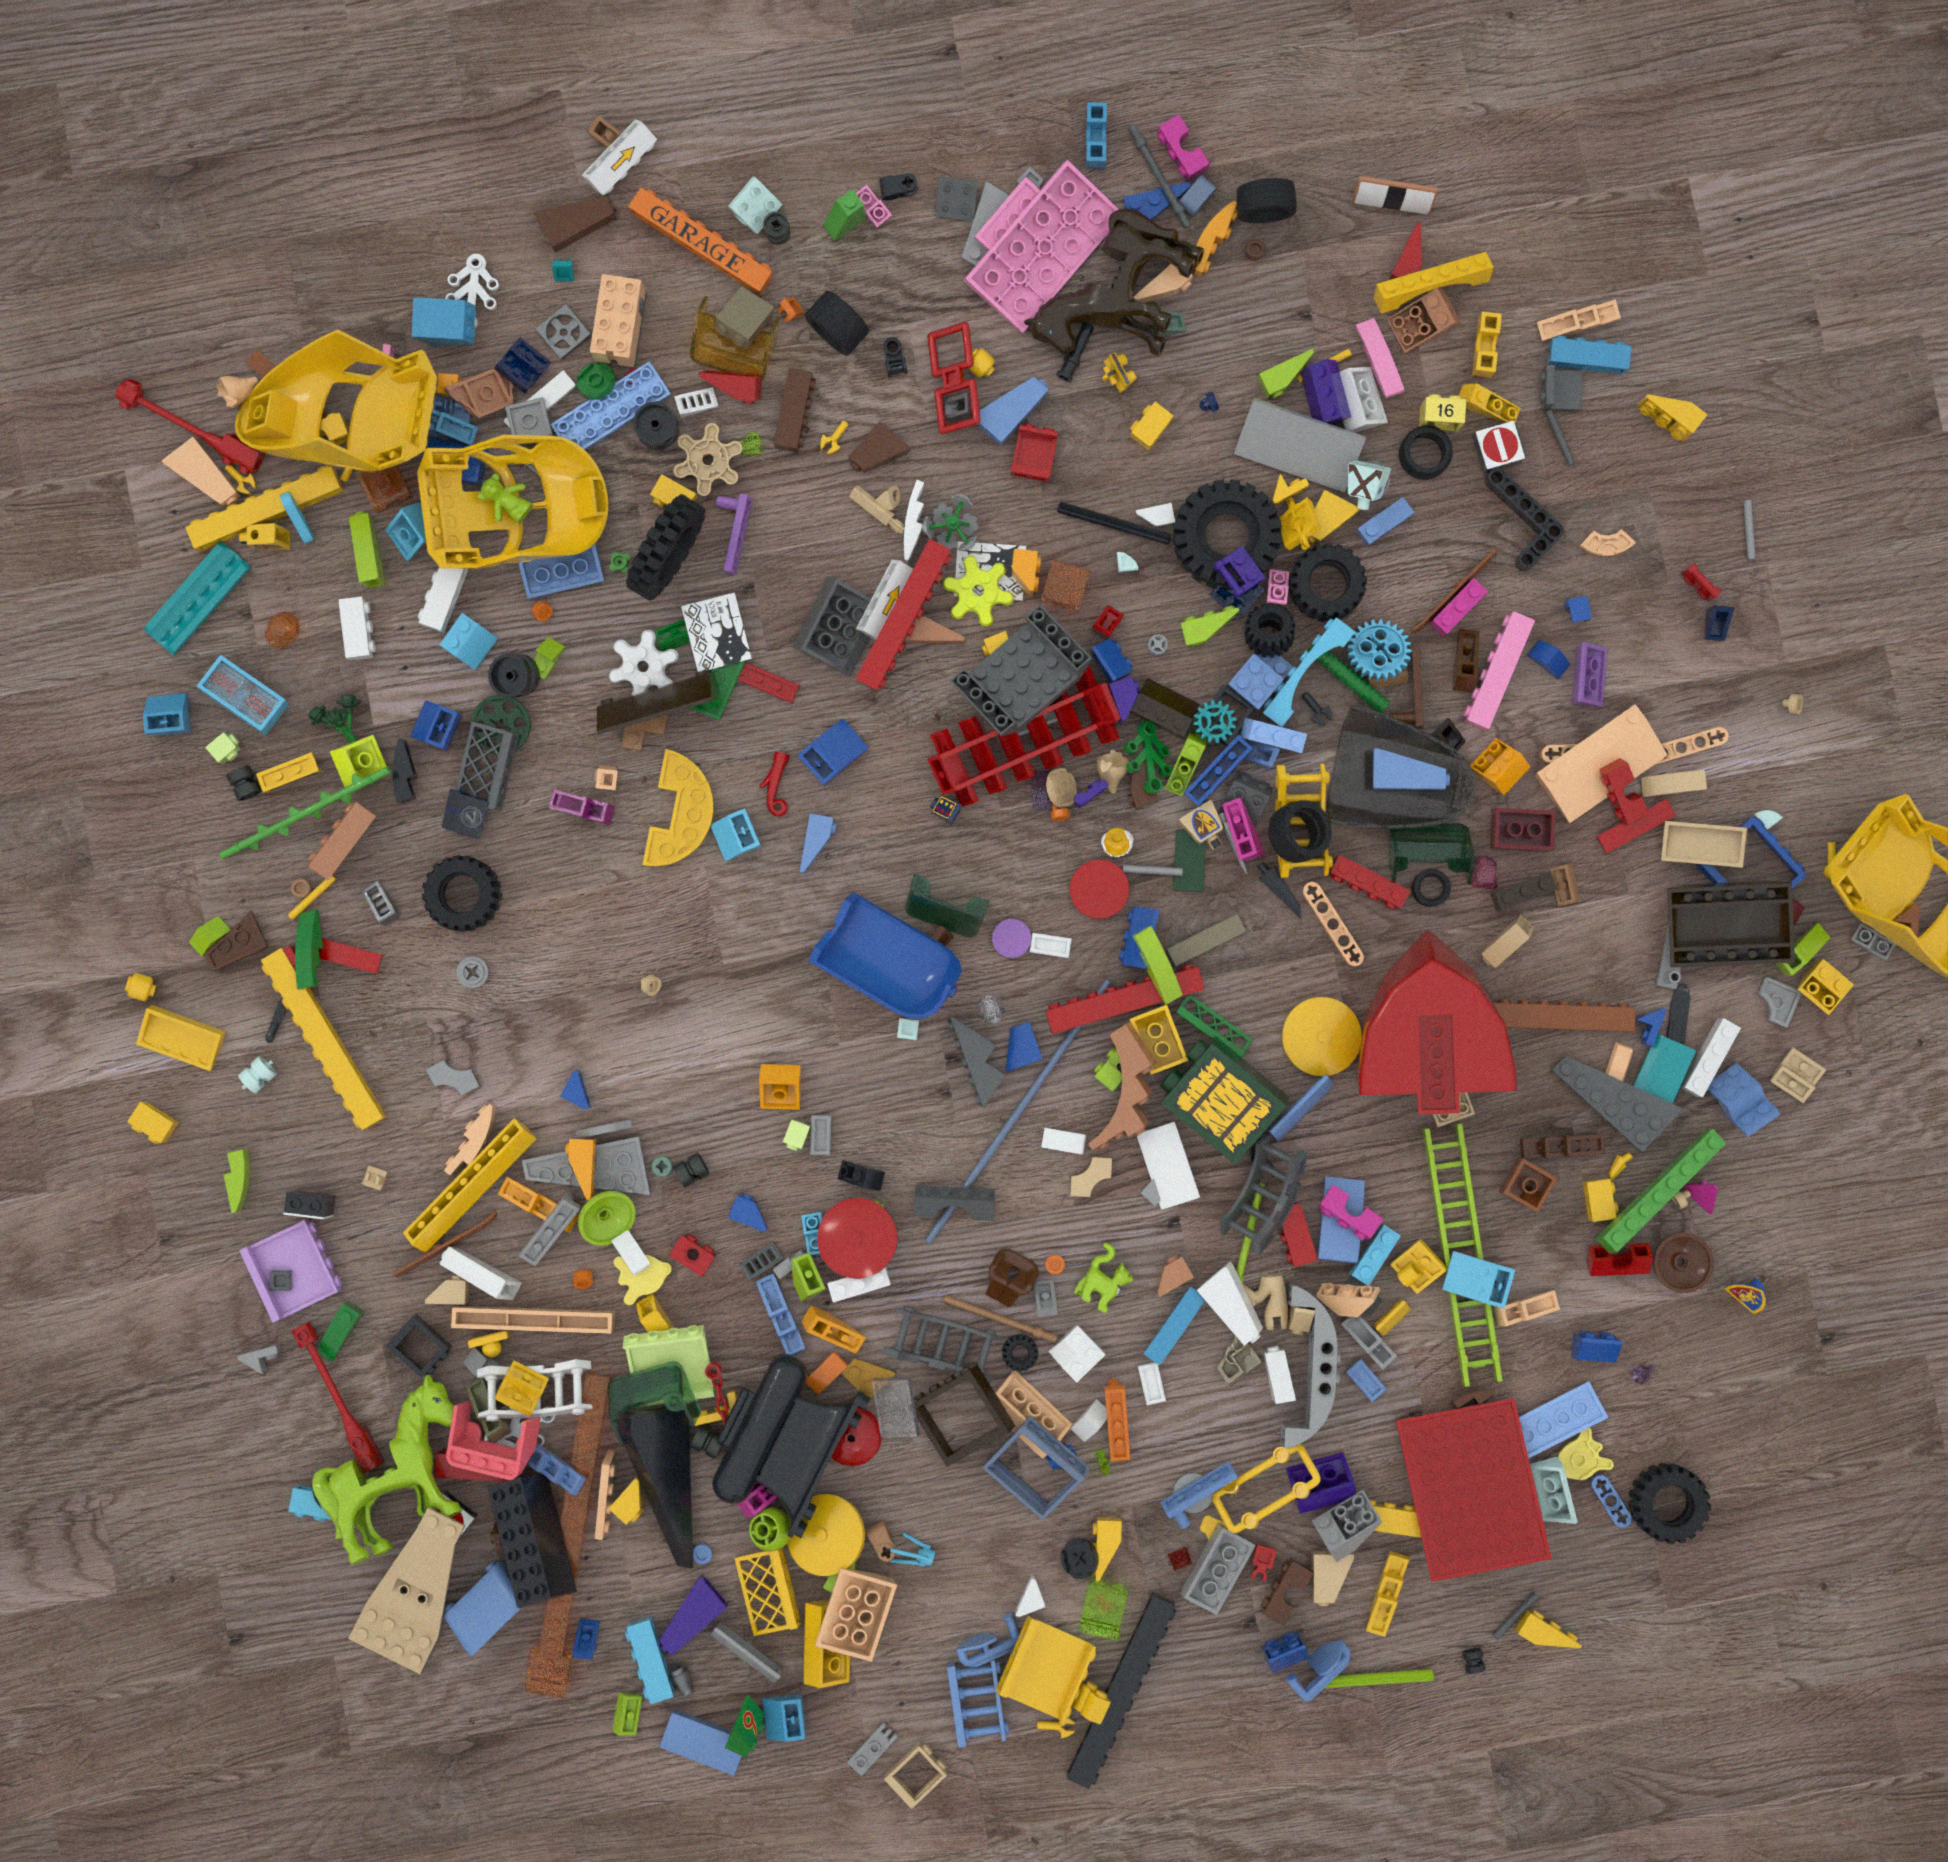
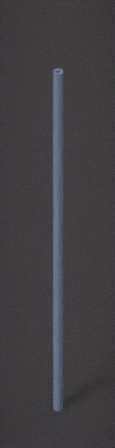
M1105 979L1097 991L1098 994L1106 992L1105 989L1110 987L1112 983ZM1083 1025L1071 1028L961 1188H970ZM947 1206L924 1239L930 1244L933 1242L957 1206Z

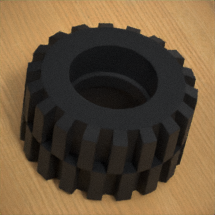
M1270 603L1268 606L1261 604V608L1255 607L1254 612L1251 611L1246 619L1244 637L1250 650L1254 649L1256 655L1260 653L1262 654L1261 657L1265 658L1266 655L1274 658L1276 654L1278 657L1281 656L1283 651L1286 653L1293 644L1296 624L1292 613L1289 614L1287 608L1282 609V605L1274 606L1273 603ZM1270 626L1278 629L1280 632L1269 635L1263 633L1260 629Z

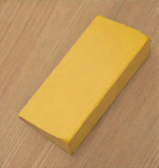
M1399 1299L1373 1327L1381 1336H1385L1411 1308L1404 1300Z

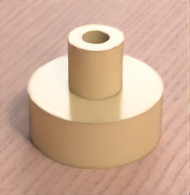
M1791 694L1789 700H1783V707H1788L1790 714H1800L1803 708L1802 695Z
M648 975L641 979V989L644 993L654 996L659 992L662 983L658 977Z
M1686 1189L1683 1192L1678 1191L1671 1199L1681 1210L1688 1206L1686 1199L1691 1194Z

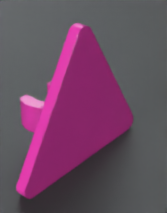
M1707 1180L1699 1184L1686 1183L1681 1189L1683 1191L1687 1189L1691 1194L1690 1197L1707 1213L1712 1214L1718 1186L1706 1184Z

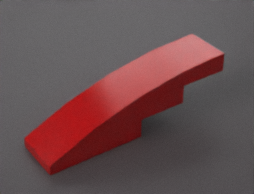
M322 938L323 948L318 949L320 959L378 974L383 958L382 954Z

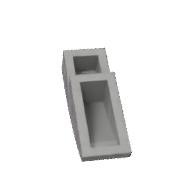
M1361 1316L1348 1317L1341 1324L1383 1371L1398 1359V1356Z

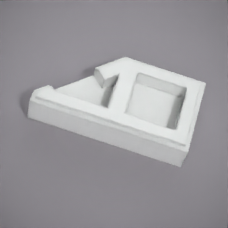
M1172 503L1136 510L1137 516L1142 517L1155 527L1175 523Z

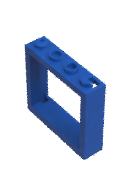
M1754 816L1747 818L1738 827L1748 829L1751 827L1795 875L1789 881L1792 882L1793 889L1807 876L1804 872V867L1790 857L1791 853L1788 849L1781 847L1777 843V837L1773 833L1767 832L1764 828V823L1759 818ZM1696 864L1711 883L1728 882L1713 865Z

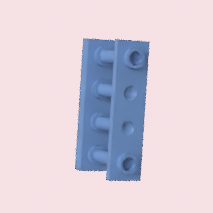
M994 1659L991 1660V1665L964 1669L956 1668L955 1662H948L947 1671L958 1748L966 1747V1740L976 1736L1001 1733L1002 1741H1006V1734H1009L1008 1721L1004 1722L1001 1697L995 1691L998 1685L997 1674H1001L999 1661L995 1662ZM993 1673L994 1685L963 1689V1687L958 1685V1680L961 1677ZM991 1693L996 1695L997 1705L970 1709L961 1707V1700H964V1697ZM998 1713L1000 1725L973 1729L964 1728L963 1720H967V1717Z

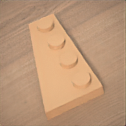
M608 1449L601 1467L595 1539L603 1540L605 1533H609L610 1521H607L608 1514H611L608 1508L612 1505L610 1496H612L614 1489L612 1479L616 1465H614L615 1449Z

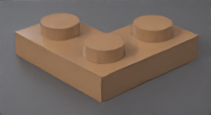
M663 715L626 726L622 748L642 751L645 732L665 735L668 716Z

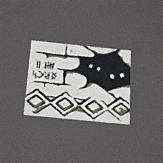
M958 541L955 578L958 579L964 576L965 567L963 561L965 557L970 555L977 559L979 568L984 571L990 570L996 563H1002L1006 567V573L1000 578L998 582L999 587L1004 591L1011 592L1014 600L1023 601V589L1012 576L1014 549L1026 550V546L975 543L972 549L959 551L958 548L964 542ZM976 585L972 590L976 596H981L984 593L982 586Z
M735 592L681 606L698 671L710 670L752 659Z

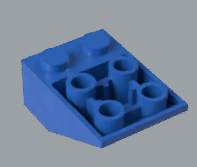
M841 719L810 743L797 756L825 787L869 747L848 723Z
M1294 1631L1287 1632L1283 1635V1638L1278 1640L1270 1639L1264 1643L1265 1645L1261 1646L1272 1673L1309 1659L1307 1648L1298 1631L1295 1633Z

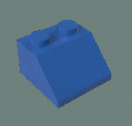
M1111 638L1092 647L1090 652L1109 683L1124 679L1132 673L1131 668L1133 667L1127 657L1124 658L1120 653L1122 648L1117 641L1113 642Z

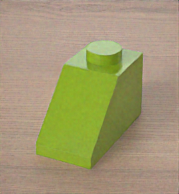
M810 1252L791 1260L793 1284L801 1302L817 1296L825 1290Z

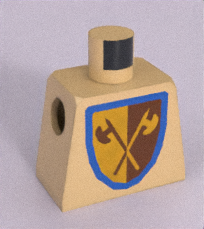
M1212 800L1207 801L1179 819V824L1198 845L1207 841L1212 850L1222 845L1217 834L1223 831V826Z

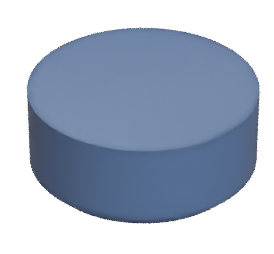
M700 1543L693 1549V1559L696 1563L706 1564L711 1560L713 1551L708 1544Z

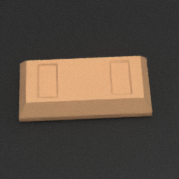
M1615 1042L1605 1074L1624 1082L1634 1048Z

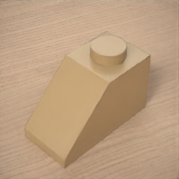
M452 1275V1278L445 1280L425 1299V1304L465 1305L469 1303V1282L458 1275Z
M1290 1306L1287 1328L1292 1330L1291 1333L1298 1335L1309 1332L1315 1310L1311 1307Z

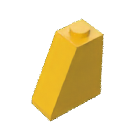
M1324 490L1314 508L1321 529L1309 536L1308 542L1310 544L1322 542L1356 515L1359 510L1357 506Z
M653 1293L636 1303L639 1320L647 1332L675 1328Z

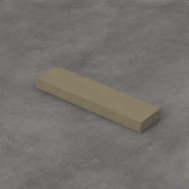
M1238 914L1166 950L1176 967L1246 932Z

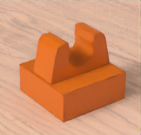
M795 297L784 298L780 302L779 314L785 311L788 314L784 319L785 322H790L805 314V311Z

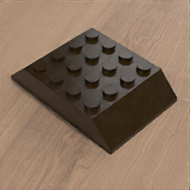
M1770 880L1687 884L1667 888L1671 968L1795 962L1792 882Z

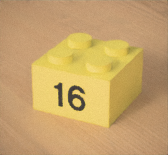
M1429 395L1420 406L1419 427L1434 426L1442 431L1458 432L1465 423L1466 399H1461L1460 396L1441 398L1440 395Z

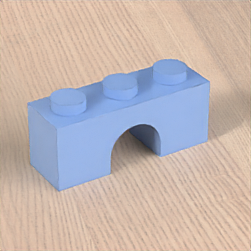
M1245 718L1240 736L1245 739L1302 753L1307 734Z

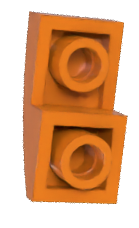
M833 1351L807 1376L806 1384L819 1394L848 1364Z

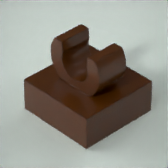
M934 925L935 933L933 935L927 933V935L946 947L954 936L943 926Z

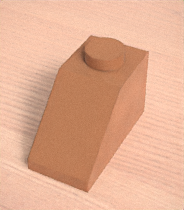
M1175 1254L1166 1259L1167 1263L1163 1265L1156 1291L1159 1297L1194 1278L1181 1255L1177 1257Z

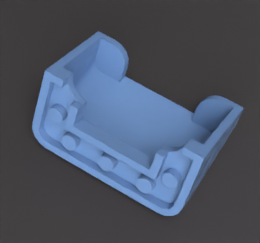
M502 1558L497 1563L493 1561L485 1569L487 1573L456 1604L451 1602L444 1609L446 1613L443 1616L464 1650L471 1657L521 1609L517 1608L507 1564Z

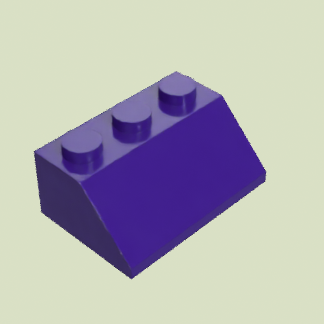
M1325 359L1308 366L1300 373L1312 418L1331 425L1351 418L1336 360Z
M1343 1452L1312 1461L1320 1474V1482L1310 1490L1307 1498H1296L1295 1502L1299 1514L1343 1502L1356 1494L1355 1483ZM1304 1463L1286 1468L1291 1489H1293L1294 1484L1297 1482L1307 1483L1312 1480V1476Z

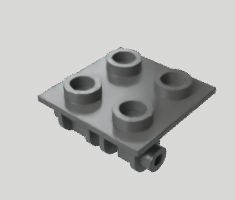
M939 177L935 217L973 221L978 181Z

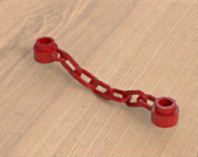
M710 1362L705 1368V1375L711 1379L713 1387L716 1388L717 1412L721 1415L724 1425L727 1419L728 1407L721 1390L723 1385L721 1377L722 1367L718 1362ZM711 1367H716L717 1371H712ZM717 1378H719L720 1383L717 1382V1383L715 1384V1381H714V1380L717 1379ZM723 1400L725 1410L720 1411L719 1402Z

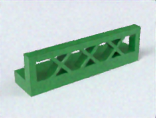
M1191 994L1186 996L1175 1011L1176 1014L1209 1038L1213 1039L1217 1036L1241 1057L1253 1041V1039ZM1189 999L1196 1003L1197 1012L1190 1013L1184 1008ZM1210 1013L1214 1024H1205L1201 1020V1014ZM1215 1018L1221 1021V1023H1216ZM1225 1024L1228 1026L1229 1035L1222 1036L1219 1034L1217 1025ZM1241 1036L1247 1041L1240 1049L1234 1045L1233 1037Z

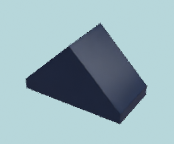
M1713 605L1706 610L1705 640L1725 641L1734 607Z

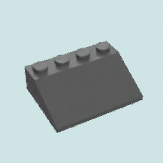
M827 577L793 648L850 676L869 636L858 631L856 628L871 598L837 578Z

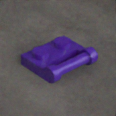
M1243 546L1213 565L1214 569L1221 573L1232 588L1236 598L1265 579L1264 574ZM1230 564L1244 583L1243 586H1239L1225 567L1226 565Z
M1097 779L1088 786L1089 790L1087 792L1077 793L1074 798V805L1078 808L1083 807L1107 789L1108 784L1104 779L1102 781Z

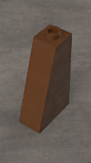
M602 196L534 212V215L556 253L616 220L614 212L617 209L612 200L608 202L606 197Z

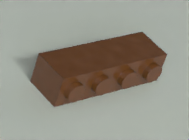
M789 367L774 440L776 449L798 453L799 447H803L804 436H802L803 428H807L808 424L806 411L811 408L812 398L809 397L810 391L815 389L816 379L813 378V373L810 371Z

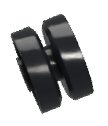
M658 401L648 402L636 411L633 419V428L640 442L647 448L664 450L677 440L679 423L672 409L666 404Z
M503 654L495 658L491 663L488 678L492 689L498 695L503 697H522L531 694L536 689L540 674L536 662L531 657L524 654Z

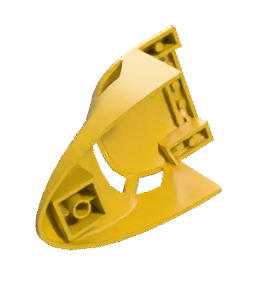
M335 330L289 356L273 368L255 386L241 405L236 416V435L241 442L249 447L277 457L318 462L367 472L383 470L406 462L425 451L428 430L431 425V412L434 407L433 400L437 388V376L423 350L396 359L340 330ZM355 362L383 366L373 375L344 371ZM336 382L362 385L351 416L347 450L319 437L326 398L332 385Z
M1903 794L1879 803L1829 863L1831 882L1847 908L1857 919L1874 928L1920 962L1948 979V903L1934 923L1918 938L1910 927L1893 921L1914 902L1923 890L1930 877L1933 865H1937L1948 874V860L1934 850L1932 841L1933 836L1948 847V828L1924 820L1910 796Z

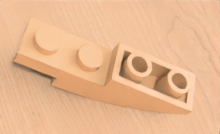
M485 1104L478 1112L480 1116L475 1121L471 1120L465 1127L467 1131L464 1135L469 1141L465 1140L458 1148L460 1152L456 1156L452 1155L445 1163L447 1167L444 1171L447 1174L454 1175L464 1162L469 1165L482 1152L493 1127L496 1110L494 1104H489L488 1106Z

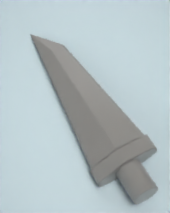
M1221 812L1218 816L1224 832L1242 869L1248 876L1245 862L1239 860L1225 812Z

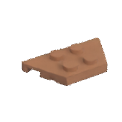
M495 368L444 388V391L476 419L513 404V381L508 380Z

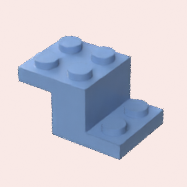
M1254 653L1228 683L1229 687L1257 710H1259L1293 668L1290 663L1281 656L1278 657L1277 654L1274 658H1270V655H1266L1265 658L1261 657L1262 654L1260 653L1258 655Z
M1735 1063L1715 1077L1707 1089L1718 1100L1724 1116L1747 1137L1780 1115L1779 1110L1766 1099L1760 1083L1738 1063Z

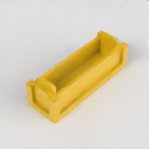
M311 752L257 773L262 791L269 793L272 789L313 773H321L322 770L318 767L315 760L316 754Z

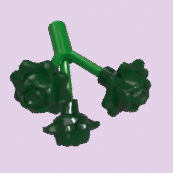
M345 694L341 696L340 701H336L345 710L333 708L326 713L324 705L321 707L315 706L308 716L313 726L316 723L322 722L326 727H333L343 733L349 743L357 741L351 732V714H353V708L361 704V701H357L355 695ZM346 717H347V729H346V727L344 726V722H343Z

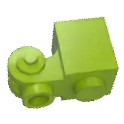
M1114 1046L1106 1055L1108 1060L1104 1064L1100 1062L1094 1069L1096 1073L1094 1077L1112 1092L1122 1081V1073L1117 1069V1064L1121 1063L1117 1049Z

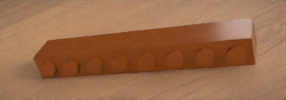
M1499 999L1498 1003H1494L1506 1024V1028L1635 1032V1008L1629 1007V1004L1617 1003V1007H1609V1003H1597V1006H1590V1002H1578L1577 1006L1570 1005V1002L1558 1001V1005H1550V1001H1538V1004H1530V1000H1518V1004L1510 1003V1000Z

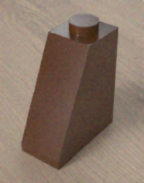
M879 421L849 455L850 466L857 472L861 470L863 473H866L907 455L910 452V448Z

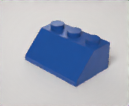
M430 438L426 448L462 449L469 445ZM469 456V469L462 471V484L481 487L486 464L479 459Z
M1137 906L1133 910H1129L1127 921L1130 922L1129 930L1125 929L1123 941H1126L1125 949L1121 948L1119 960L1122 961L1121 965L1142 970L1147 969L1133 935L1148 926H1152L1155 932L1159 910Z

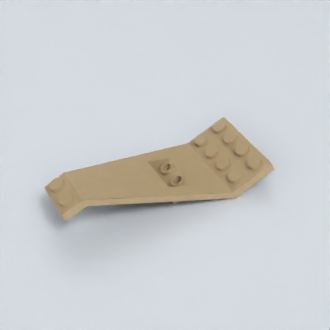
M427 1508L418 1528L366 1602L348 1639L421 1674L440 1636L455 1546L465 1525L431 1508ZM402 1586L407 1587V1593L401 1591ZM420 1595L425 1596V1602L419 1600Z

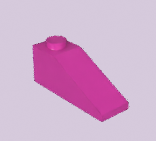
M1239 797L1222 804L1239 860L1248 862L1264 856L1265 853L1260 837L1242 798Z
M758 1483L753 1487L747 1499L737 1503L744 1516L748 1518L758 1514L777 1497Z

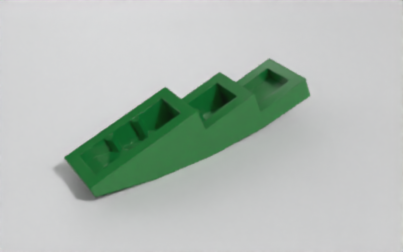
M317 909L301 913L299 916L295 946V972L298 990L318 986L316 968L321 967L318 949L323 948L319 911Z

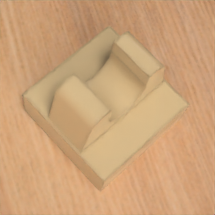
M368 1165L362 1184L381 1191L389 1171Z

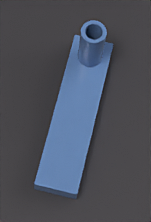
M1228 1461L1160 1503L1169 1519L1174 1517L1179 1527L1185 1529L1190 1525V1520L1184 1510L1234 1481L1238 1476Z

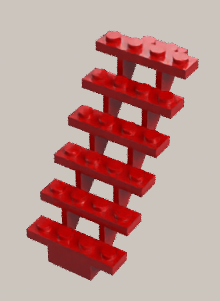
M1088 666L1080 680L1076 682L1079 691L1068 696L1067 691L1064 692L1027 724V728L1036 746L1027 753L1017 732L1000 736L993 728L983 733L976 716L958 722L966 741L955 746L948 728L930 734L937 754L929 757L927 760L942 794L955 792L962 807L974 804L979 799L972 786L973 783L983 779L989 795L1003 791L1007 786L1000 771L1011 767L1017 782L1030 779L1036 775L1029 759L1039 755L1045 770L1057 767L1064 763L1057 746L1066 742L1070 747L1073 757L1087 754L1092 749L1085 734L1096 730L1102 745L1118 740L1120 736L1114 722L1120 720L1121 717L1106 682L1097 685L1092 670ZM1082 698L1092 723L1083 728L1071 703ZM1053 710L1064 733L1063 736L1056 740L1053 739L1043 714ZM996 735L1008 759L997 765L987 742V739ZM967 748L970 749L979 773L970 778L958 753Z

